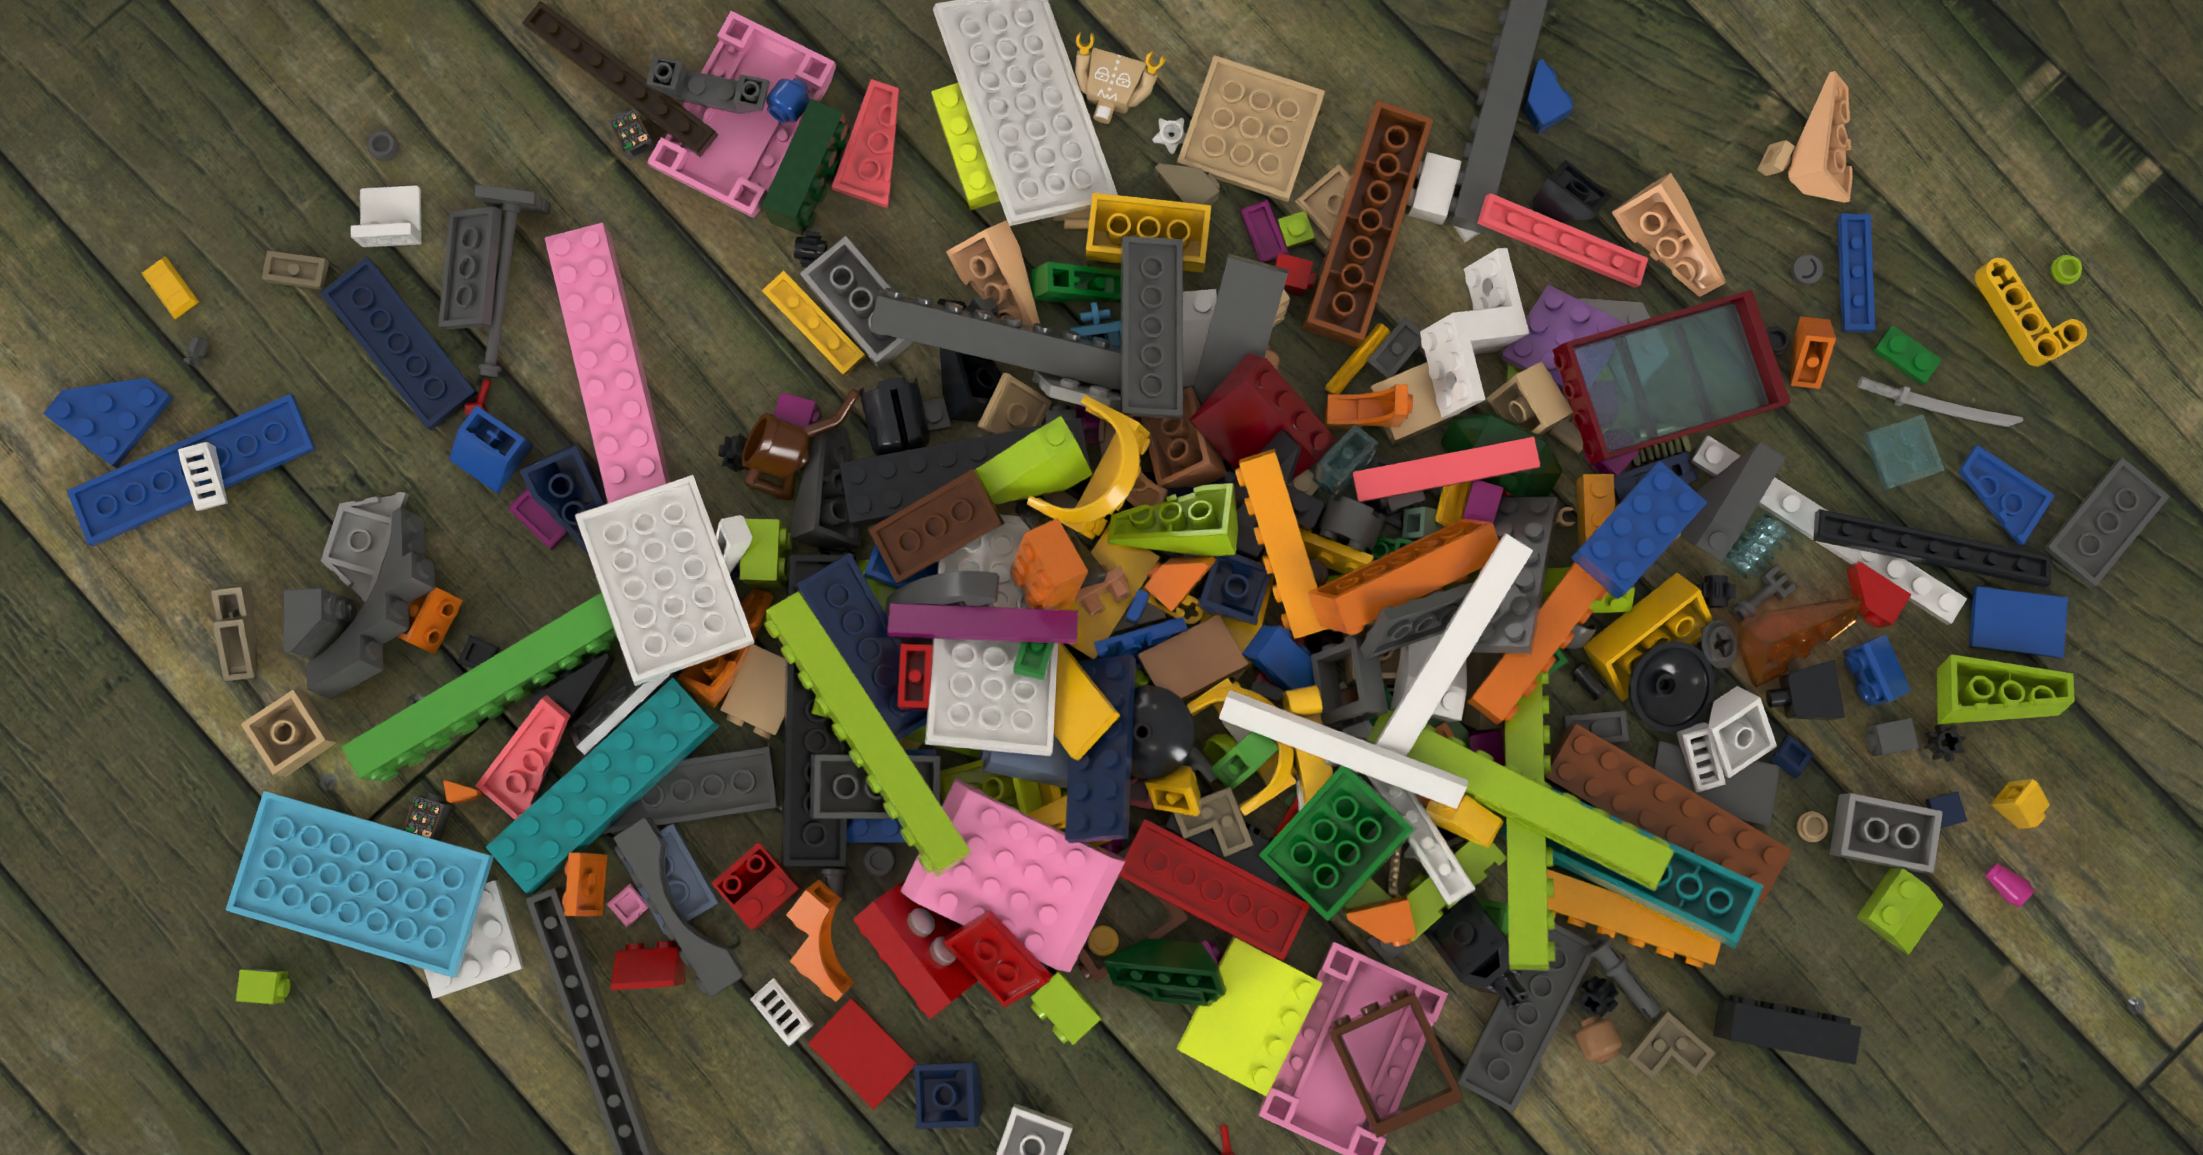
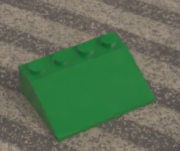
M1341 765L1259 856L1324 919L1330 921L1412 835L1417 827L1353 770Z

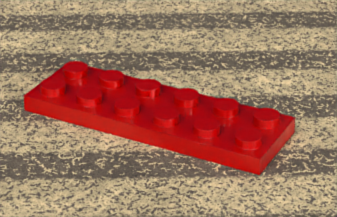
M1143 819L1124 857L1125 863L1118 877L1280 961H1284L1310 907V904L1146 819Z

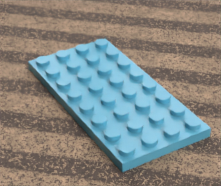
M263 791L226 911L446 976L457 977L494 857L440 840L402 831L388 825Z

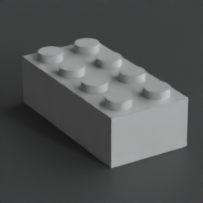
M846 236L799 273L806 286L879 371L914 343V341L870 331L879 290L885 291V288L891 287Z

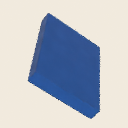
M1974 587L1969 647L2063 658L2068 598Z

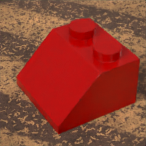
M675 941L656 942V948L644 949V943L625 944V950L616 951L610 983L611 990L672 987L685 984V964L679 955V951L682 949L680 946L675 947Z

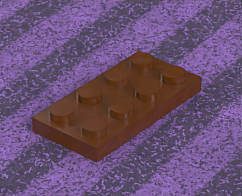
M972 469L868 530L896 584L1005 523L976 469Z

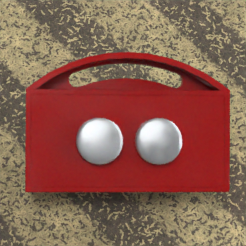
M903 880L873 901L853 920L858 925L860 933L868 938L878 951L880 959L886 962L895 973L899 984L905 987L915 999L917 1007L931 1019L978 982V980L943 944L945 936L962 927V924L909 899L900 892L905 882Z

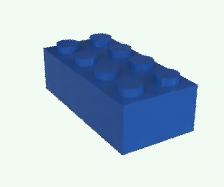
M1659 461L1572 555L1571 559L1616 599H1619L1628 592L1707 504V501Z

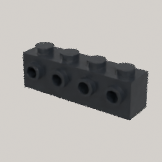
M1172 812L1165 827L1182 836ZM1245 822L1253 846L1225 857L1213 828L1185 838L1274 886L1280 876L1259 856L1274 837L1267 841L1258 836L1261 830Z

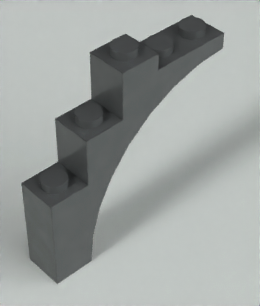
M402 507L392 512L391 534L387 554L379 577L365 604L342 635L323 653L307 663V690L328 699H333L383 671V644L409 630V603L435 589L434 563L425 559L423 518Z

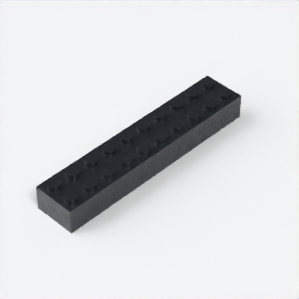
M789 555L787 598L798 592L794 584L843 556ZM786 660L781 864L783 866H846L847 819L811 818L810 791L811 754L848 755V743L846 740L841 742L832 729L834 724L832 719L811 714L816 695L811 688L807 690L798 677L800 670L796 664H789Z

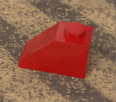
M1860 561L1849 565L1846 571L1856 611L1864 616L1863 620L1875 628L1893 625L1912 594Z

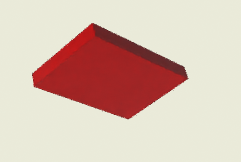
M991 910L945 936L943 941L948 950L955 955L1003 1007L1012 1004L1049 983L1052 974Z
M853 998L807 1043L873 1110L913 1069V1065L918 1064Z

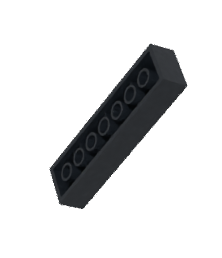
M1081 418L1065 421L1090 468ZM1044 425L839 463L850 524L853 528L880 523L966 472L977 469ZM1092 476L1073 487L1089 484Z

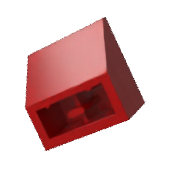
M760 842L756 843L711 883L751 930H757L804 889L786 867Z

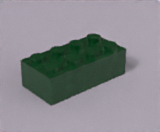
M810 99L762 204L770 223L801 236L804 235L806 228L811 229L816 218L814 210L818 202L822 203L828 191L826 184L829 177H834L840 164V160H838L842 150L846 149L851 135L844 112Z

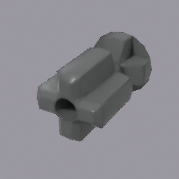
M193 336L187 349L191 356L184 358L183 362L200 368L202 363L198 360V357L205 356L209 341Z

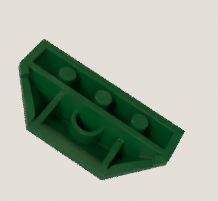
M1492 412L1454 417L1440 442L1448 453L1534 437L1540 468L1481 479L1487 483L1504 487L1503 491L1515 497L1549 496L1563 471L1546 438Z
M1145 938L1106 957L1104 961L1113 985L1120 988L1124 986L1133 993L1153 1001L1211 1006L1227 992L1219 967L1202 943Z

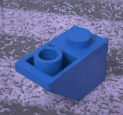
M1543 58L1537 61L1532 71L1523 106L1524 114L1536 133L1539 134L1568 118L1573 109V101L1570 94L1566 90H1562L1557 82L1556 72L1550 65H1546Z

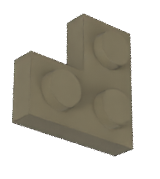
M1231 787L1201 798L1200 814L1197 816L1173 812L1183 839L1213 828L1224 857L1253 846Z
M1664 1011L1626 1056V1059L1652 1080L1671 1057L1689 1073L1697 1077L1716 1052L1670 1012Z

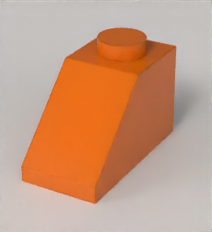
M1800 316L1792 341L1790 386L1821 388L1836 341L1830 319Z
M1213 556L1170 558L1163 565L1158 562L1147 574L1150 580L1144 588L1170 611H1173L1183 602L1217 560Z
M1406 895L1345 909L1348 921L1386 944L1392 943L1393 946H1402L1411 943V938L1417 937Z

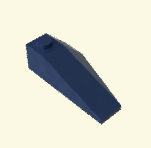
M578 441L531 463L519 471L533 499L539 505H542L558 525L562 526L588 554L575 515L607 503L592 467Z

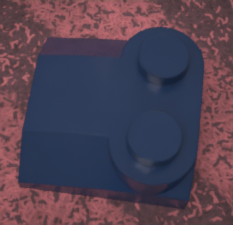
M1237 554L1213 556L1217 561L1205 575L1197 607H1200L1210 615L1220 614L1245 623L1257 625L1258 614L1272 573H1267L1265 564Z
M965 1061L960 1063L913 1065V1070H915L917 1116L915 1129L979 1126L982 1114L981 1074L976 1062Z

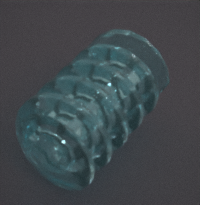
M1764 514L1763 517L1755 521V526L1747 529V535H1742L1739 538V543H1735L1732 546L1731 552H1728L1724 562L1741 578L1747 579L1748 573L1758 576L1759 572L1755 565L1757 564L1765 568L1767 563L1763 557L1766 556L1774 559L1775 554L1771 548L1773 547L1781 551L1783 545L1779 540L1782 539L1790 542L1791 536L1779 521L1770 515Z

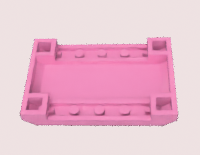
M731 11L717 35L719 41L701 73L736 81L739 80L740 74L769 80L770 84L767 95L780 79L787 78L793 80L797 78L808 87L807 94L810 99L821 102L832 81L836 63ZM766 100L763 111L742 114L685 102L683 107L718 133L717 138L704 154L698 157L667 133L665 139L660 138L647 164L754 218L763 208V201L803 114L796 122L787 121L784 124L769 114Z
M955 778L942 808L970 849L969 857L936 878L932 871L927 873L918 860L919 853L900 892L912 901L962 925H966L991 910L1038 961L1054 969L1071 972L1125 863V859L1099 846L1095 848L1085 842L1069 843L1065 840L1064 832L985 795L984 791Z
M1332 941L1315 977L1316 980L1323 984L1267 1097L1264 1096L1258 1116L1343 1155H1380L1387 1140L1385 1138L1386 1135L1376 1138L1328 1033L1329 1028L1334 1027L1332 1021L1349 1014L1352 1019L1361 1015L1360 1009L1371 1003L1378 1002L1379 1006L1390 1002L1389 996L1403 989H1406L1408 993L1415 991L1432 1027L1439 1017L1448 993ZM1410 1005L1342 1035L1380 1118L1397 1111L1426 1042V1038Z

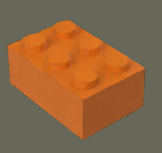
M1058 518L1024 533L1010 568L1011 579L1015 586L1021 587L1025 594V603L1028 609L1064 610L1071 607L1088 573L1085 564Z

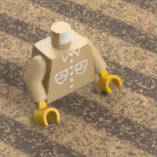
M1079 32L1076 44L1080 50L1077 51L1075 69L1081 92L1087 95V103L1097 106L1093 119L1100 123L1109 124L1113 111L1125 114L1130 107H1136L1151 94L1158 76L1157 69L1165 64L1166 58L1163 55L1160 63L1157 65L1152 62L1154 51L1146 56V62L1093 48L1091 53L1089 49L1095 40L1093 33L1090 36L1091 42L1083 44L1080 41L1081 32Z

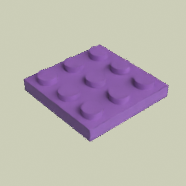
M1547 285L1526 318L1529 334L1509 344L1502 355V360L1522 371L1542 361L1546 369L1551 373L1558 388L1563 391L1564 383L1559 370L1555 367L1552 350L1565 342L1628 324ZM1613 340L1575 351L1588 390L1614 351L1615 344Z

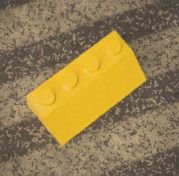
M1092 193L1086 260L1121 264V239L1123 236L1183 239V271L1204 273L1211 205Z
M1675 573L1633 606L1631 612L1624 613L1593 637L1584 646V649L1592 666L1623 702L1629 697L1628 682L1632 668L1647 649L1665 641H1680L1694 646L1699 642L1697 639L1703 635L1701 628L1707 626L1708 621H1713L1701 590L1679 573Z

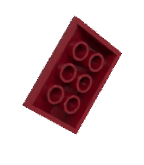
M1248 353L1189 419L1234 471L1240 468V459L1259 454L1281 429L1287 430L1302 447L1292 480L1317 463L1337 440L1267 358Z

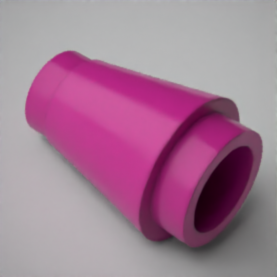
M1995 863L1985 874V877L2009 905L2013 903L2019 908L2035 891L2030 886V881L1998 863Z

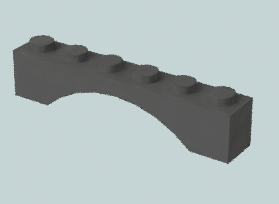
M644 817L613 837L617 844L614 846L617 855L623 862L628 861L633 870L630 873L633 881L639 888L644 887L649 898L646 901L656 915L660 913L666 923L663 925L666 935L671 941L676 939L682 949L679 951L682 961L688 968L692 966L698 975L695 981L704 994L709 993L713 997L747 976L748 973L732 948L718 944L702 935L686 920L678 909L671 895L666 877L665 859L667 842L652 818Z

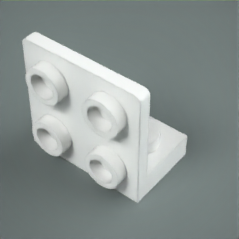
M418 186L362 188L360 190V225L351 226V238L362 247L422 244L421 189Z

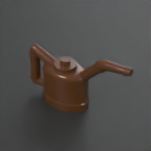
M852 389L835 415L831 414L830 417L806 427L797 426L769 413L761 415L751 430L742 453V466L749 468L744 479L745 485L751 490L756 489L775 496L779 500H791L794 496L796 469L798 470L804 464L806 465L810 459L808 439L833 428H839L847 419L856 400L859 399L860 392ZM761 472L783 479V484L777 485L763 480L759 476Z

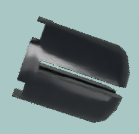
M899 377L879 381L877 389L866 393L864 387L859 390L871 447L877 456L902 452V450L923 448L929 444L930 434L916 377L913 383H905V378Z

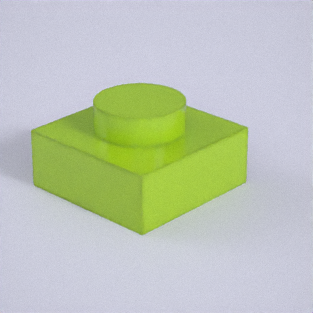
M1306 210L1277 220L1287 249L1315 240Z

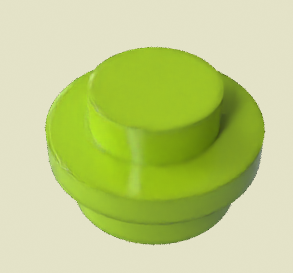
M2062 255L2052 262L2050 272L2056 282L2069 285L2080 278L2082 264L2074 256Z

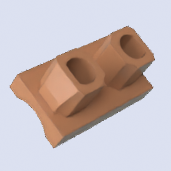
M1090 562L1085 564L1088 573L1075 600L1080 608L1084 607L1091 617H1095L1106 609L1099 598L1110 591L1116 603L1128 598L1131 594L1126 583L1128 579L1122 567L1119 565L1108 571L1105 564L1096 569H1093Z

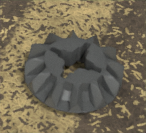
M1708 621V625L1701 628L1703 635L1697 639L1702 643L1700 651L1707 657L1712 668H1727L1734 663L1738 655L1739 642L1734 628L1726 621ZM1717 640L1723 641L1717 649L1714 648V643Z

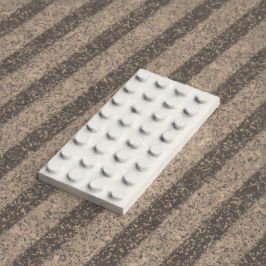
M953 0L936 3L933 7V12L1009 226L1091 208L1092 193L1118 195L1048 0Z
M1000 514L1005 523L1004 525L938 562V574L957 571H983L997 573L1000 576L997 602L975 607L1028 609L1025 603V594L1021 587H1016L1011 579L1010 568L1024 533L1052 520ZM960 601V602H956V603L947 604V605H944V606H967V605H966V603H965L964 601ZM933 638L931 686L925 744L1051 756L1053 753L1058 643L1054 645L1043 681L1013 672L1021 642Z

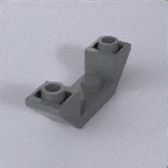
M653 56L646 84L682 102L742 114L763 111L770 81L740 74L739 80L736 81L690 71L685 68L681 61Z

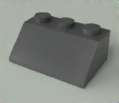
M322 588L284 590V653L309 660L323 653L356 618V607L352 604V600Z

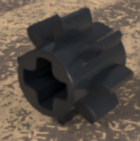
M806 230L805 236H797L794 258L800 259V264L804 268H807L828 250V242L821 240L820 232Z
M741 434L725 437L724 445L719 446L718 456L723 457V467L727 466L729 469L734 470V472L744 468L749 470V468L742 466L741 462L742 453L747 441L746 437Z
M1708 575L1704 576V583L1696 584V587L1701 590L1708 608H1726L1730 599H1736V585L1728 583V576Z
M1326 629L1306 635L1305 642L1311 653H1318L1326 645L1343 643L1340 631Z
M1943 724L1935 725L1936 733H1925V736L1928 737V744L1924 746V749H1930L1934 753L1932 755L1933 760L1944 756L1946 762L1954 761L1953 753H1964L1961 745L1962 741L1966 738L1956 732V725L1949 726L1946 730ZM1947 739L1948 745L1943 747L1941 741Z
M1594 976L1590 981L1586 980L1579 988L1584 993L1579 1001L1583 1008L1591 1014H1599L1600 1017H1603L1607 1012H1612L1619 1004L1614 999L1619 992L1616 991V987L1608 979H1599L1597 976Z

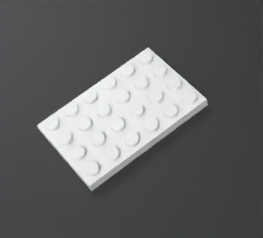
M693 475L575 515L635 686L755 644Z

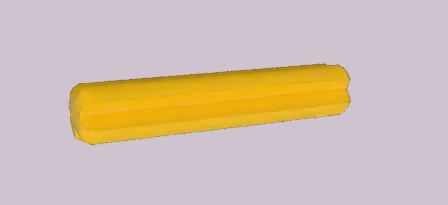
M1378 323L1326 384L1325 390L1329 394L1339 395L1366 364L1371 355L1390 335L1391 331L1384 324Z

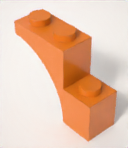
M1395 384L1392 388L1373 393L1328 394L1325 400L1324 425L1328 430L1359 432L1363 426L1400 427L1404 419H1408L1409 412H1412L1413 394H1408V385Z
M818 879L805 890L786 915L799 930L809 935L790 962L797 968L800 974L814 982L824 995L831 997L837 1002L851 988L855 981L849 977L839 963L832 943V920L835 910L842 899Z

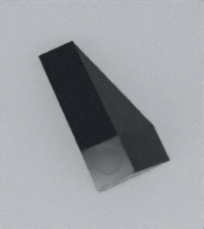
M1281 429L1259 453L1275 449L1285 484H1289L1292 481L1302 447L1287 430ZM1236 477L1231 482L1235 487L1238 520L1236 553L1259 562L1266 551L1265 544L1258 545L1254 527L1259 525L1255 515L1249 516L1244 498L1249 497L1246 485L1240 487Z

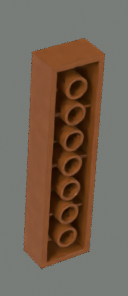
M1379 100L1376 101L1368 117L1301 330L1358 348L1364 341L1433 123L1432 118Z
M1570 723L1550 755L1551 774H1545L1547 781L1592 807L1599 808L1611 816L1763 885V890L1757 903H1763L1793 851L1576 723Z

